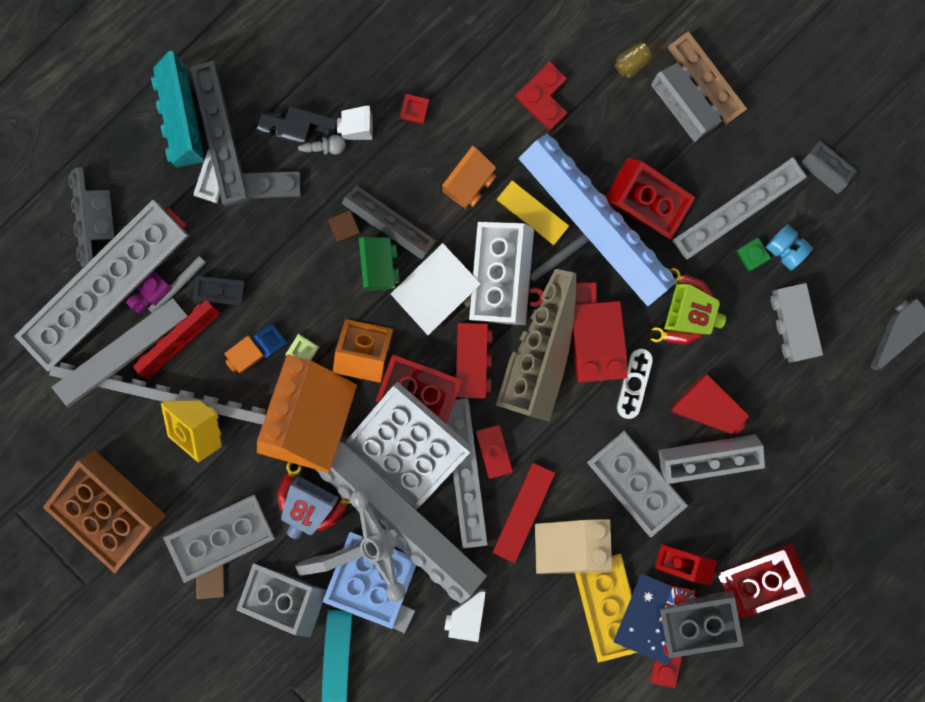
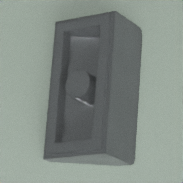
M820 140L801 162L802 166L837 194L848 185L857 172Z

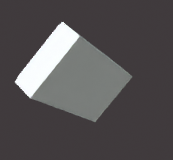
M208 149L193 196L218 204L220 191L210 149Z

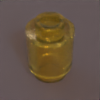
M644 43L633 44L616 57L617 64H615V67L623 77L625 75L632 77L649 63L652 54Z

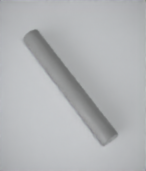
M198 256L170 285L172 290L156 306L151 304L148 310L153 313L167 303L206 262Z

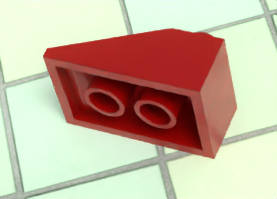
M631 158L626 160L606 195L610 205L670 240L695 199L694 196L644 162Z
M620 301L576 304L572 331L577 381L590 382L628 378Z
M392 355L376 402L379 403L394 384L398 382L447 424L463 380Z
M792 543L718 573L725 591H733L739 619L805 597L812 589Z

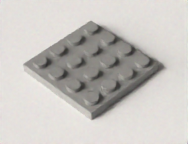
M398 382L394 384L344 443L415 510L426 501L473 449L471 445Z

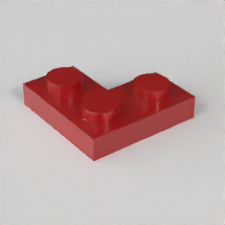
M549 62L515 96L549 131L567 115V112L551 97L567 78Z

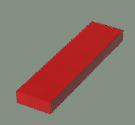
M532 463L492 553L511 562H516L555 475L554 472Z

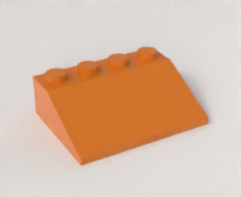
M287 354L257 439V453L330 473L357 384L313 361Z

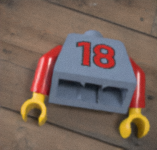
M288 462L286 466L288 475L284 476L277 492L279 508L283 512L281 519L290 524L287 530L288 536L293 539H299L303 532L312 535L316 530L323 531L335 525L347 509L345 506L351 502L345 500L342 496H340L341 501L337 502L339 497L297 476L302 472V465H299L297 471L292 472L290 468L293 463Z

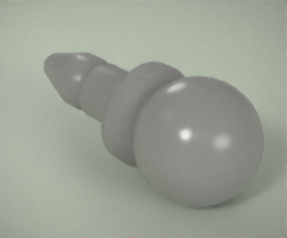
M332 135L328 139L323 137L322 142L302 144L298 146V150L304 152L323 150L324 154L330 152L337 155L344 151L345 141L339 135Z

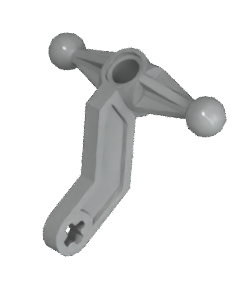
M356 489L351 494L350 500L351 504L358 508L360 512L363 530L362 541L332 554L315 556L299 562L295 565L298 575L325 572L364 556L375 564L388 584L386 596L389 600L400 601L405 596V587L396 580L392 556L396 545L395 539L388 530L381 527L368 507L370 502L368 492L364 489Z

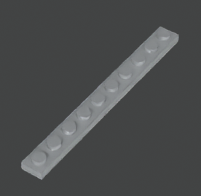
M60 362V366H51L49 375L64 378L74 371L75 365ZM115 374L98 385V387L163 402L201 401L207 407H212L219 415L263 424L266 416V409L252 406L251 410L242 409L241 403L228 401L227 405L218 403L219 398L204 395L203 399L194 398L195 393L180 390L179 394L170 392L171 387L156 384L155 388L146 387L147 382L132 379V382L129 383L122 381L123 376Z

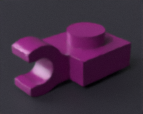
M153 271L137 287L141 293L131 296L126 303L131 309H135L140 314L149 303L156 306L172 288L157 272Z

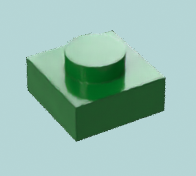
M759 238L736 251L748 272L771 259Z

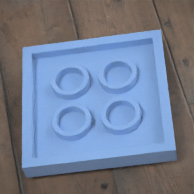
M350 532L344 548L361 542L362 536ZM394 549L392 556L396 580L403 584L406 594L416 565L406 553ZM363 556L335 568L323 602L392 629L403 599L397 602L389 600L386 596L388 584L375 564Z

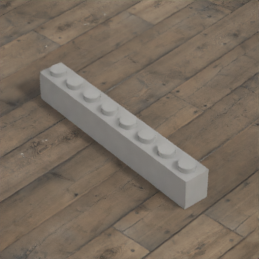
M342 441L338 445L330 473L316 470L320 473L323 480L333 485L339 494L350 502L351 494L356 489L367 491L370 495L368 507L381 527L393 535L396 543L395 546L403 550L415 565L427 572L435 583L440 584L452 599L462 604L487 577Z

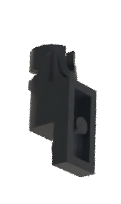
M289 106L286 117L282 113L263 111L257 127V133L260 135L271 137L273 132L276 131L275 136L277 140L300 146L308 142L312 127L315 128V132L323 135H329V132L336 134L337 120Z

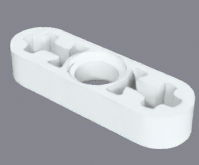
M635 350L629 357L627 365L628 378L623 380L617 403L618 414L626 419L636 417L640 411L652 365V356L647 350ZM640 353L644 354L643 357L647 360V363L642 364L640 371H645L644 376L639 373H630L631 368L637 369L638 362L634 361V358L639 357ZM631 377L640 379L641 387L639 390L632 391L629 389L628 380ZM625 391L631 395H639L638 400L632 399L631 405L635 407V410L630 411L628 415L625 414V409L622 408V404H627L629 397H624Z

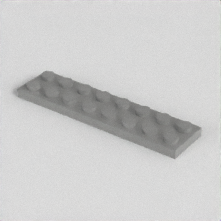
M152 200L15 335V338L49 372L51 366H57L189 235L156 200Z

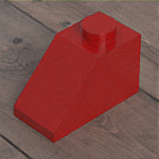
M661 545L655 568L693 582L711 585L717 561Z

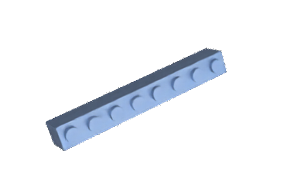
M548 134L536 140L519 157L526 168L647 306L676 282L671 271L659 262L655 253L645 246L640 240L639 235L631 230L624 222L622 215L610 206L606 197L596 190L591 184L590 179L582 174L575 166L573 159L561 150L554 138Z

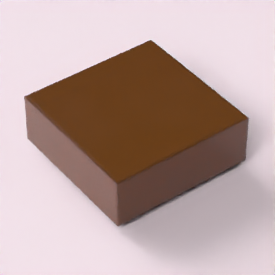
M350 210L328 219L337 243L360 234Z

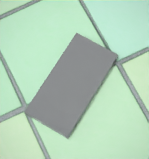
M625 431L621 432L587 461L588 465L650 538L688 507Z
M255 494L163 537L184 583L275 539Z

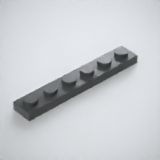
M209 61L190 67L222 204L227 207L248 201L216 63Z

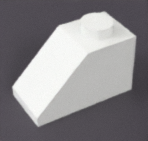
M370 106L342 111V118H337V132L342 133L344 140H373V116Z
M485 589L476 591L462 604L453 608L451 616H446L444 630H449L450 638L478 642L486 593Z

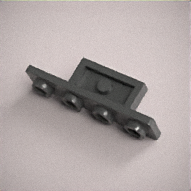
M77 167L69 175V187L73 189L74 198L71 200V208L76 216L74 234L78 237L79 243L76 255L78 261L81 262V267H85L93 259L91 241L112 240L114 238L109 190L85 191L83 167Z

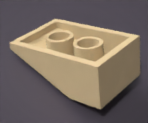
M579 520L535 524L536 574L606 573L612 571L610 520Z

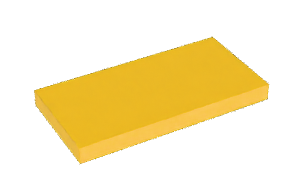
M621 554L611 556V572L575 573L598 663L637 653L613 642L632 597Z

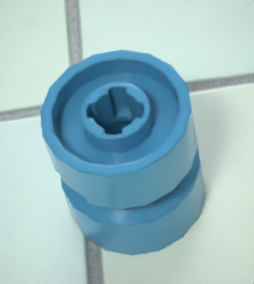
M787 224L767 244L766 248L775 257L781 256V262L791 271L808 256L813 247L804 238L798 239V233Z

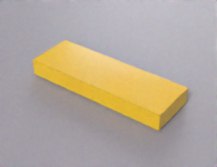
M513 181L509 183L497 198L500 204L525 224L533 227L535 232L553 246L569 227V225Z

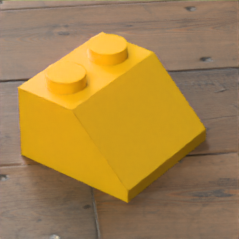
M164 401L161 403L168 437L198 463L222 447L221 431L218 428L217 422L218 415L212 407H207L201 401Z

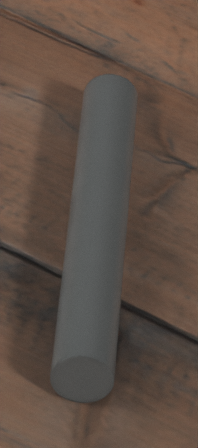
M582 234L531 272V280L536 282L590 241L589 238Z

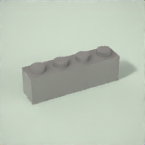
M755 434L659 450L661 473L667 484L765 468L763 444Z

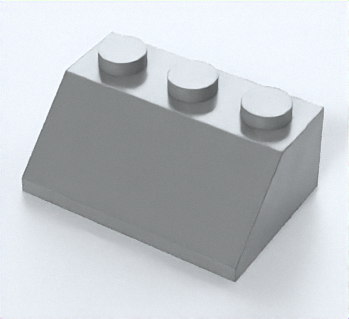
M677 62L658 73L651 86L692 140L696 142L722 122L719 118L721 114L714 105L710 106L707 102L704 90L699 85L695 86L690 78L692 76L685 66L681 67Z

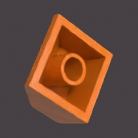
M472 146L442 185L443 193L464 209H467L469 205L474 207L482 196L479 194L484 186L488 188L495 180L496 175H494L496 167L477 148Z
M345 319L335 351L333 373L381 383L393 329Z

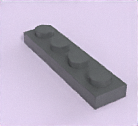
M357 185L347 194L342 202L352 212L365 219L372 226L385 233L420 259L426 256L436 240Z

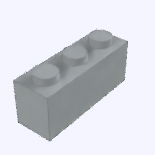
M804 283L772 291L771 304L773 310H777L779 320H776L778 333L783 335L784 344H782V352L784 357L788 358L789 362H795L822 356L823 353L807 284Z

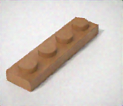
M689 31L668 46L669 51L679 64L688 69L696 86L699 85L704 90L709 104L714 105L719 110L720 118L725 125L747 110Z

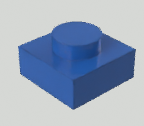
M273 324L251 338L266 358L287 343Z

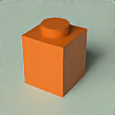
M251 336L245 337L224 353L228 358L225 362L233 372L238 371L243 374L265 357L251 339Z

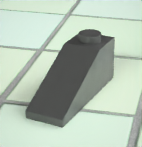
M905 299L895 307L897 312L891 316L871 364L873 370L883 368L925 331V308L917 299L910 301Z

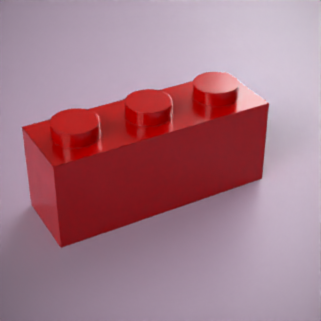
M458 323L456 378L463 381L456 398H486V393H491V379H486V369H491L492 354H487V344H492V330H487L488 324Z

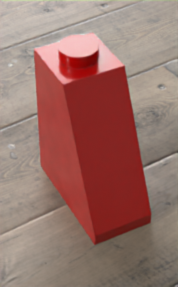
M707 374L702 375L669 409L674 414L728 434L733 432L739 433L747 425L745 420L749 417Z

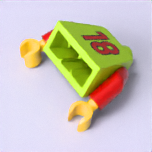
M670 269L671 273L677 275V278L673 284L676 285L664 328L668 332H663L661 328H653L652 330H659L662 336L658 340H651L660 342L665 339L670 343L688 344L700 340L703 334L710 335L713 327L722 328L725 325L726 316L717 313L720 303L717 299L713 298V293L705 282L688 275L681 276L677 269Z

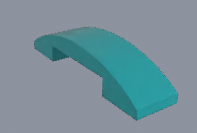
M328 609L322 702H347L348 671L353 614L344 610Z

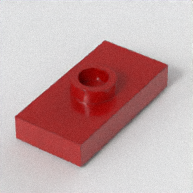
M500 425L476 431L489 479L512 473Z

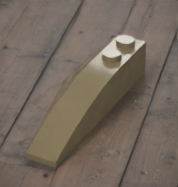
M559 269L554 270L541 296L543 302L537 310H534L531 316L533 321L528 331H523L520 337L522 343L518 351H513L509 359L496 403L497 406L545 421H550L564 375L575 311L576 273Z

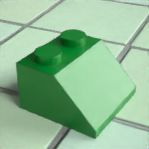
M359 238L363 288L366 291L396 289L395 283H399V270L393 267V259L397 258L396 244H391L390 238Z

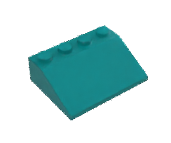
M169 51L153 68L155 76H151L154 91L158 90L159 100H156V106L159 115H163L164 123L161 124V131L163 137L168 140L169 147L165 148L167 160L178 168L203 163L205 158L187 68L173 51Z

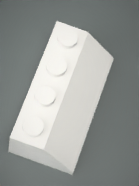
M478 222L473 276L480 285L471 295L469 320L526 325L534 235L533 227L523 223Z

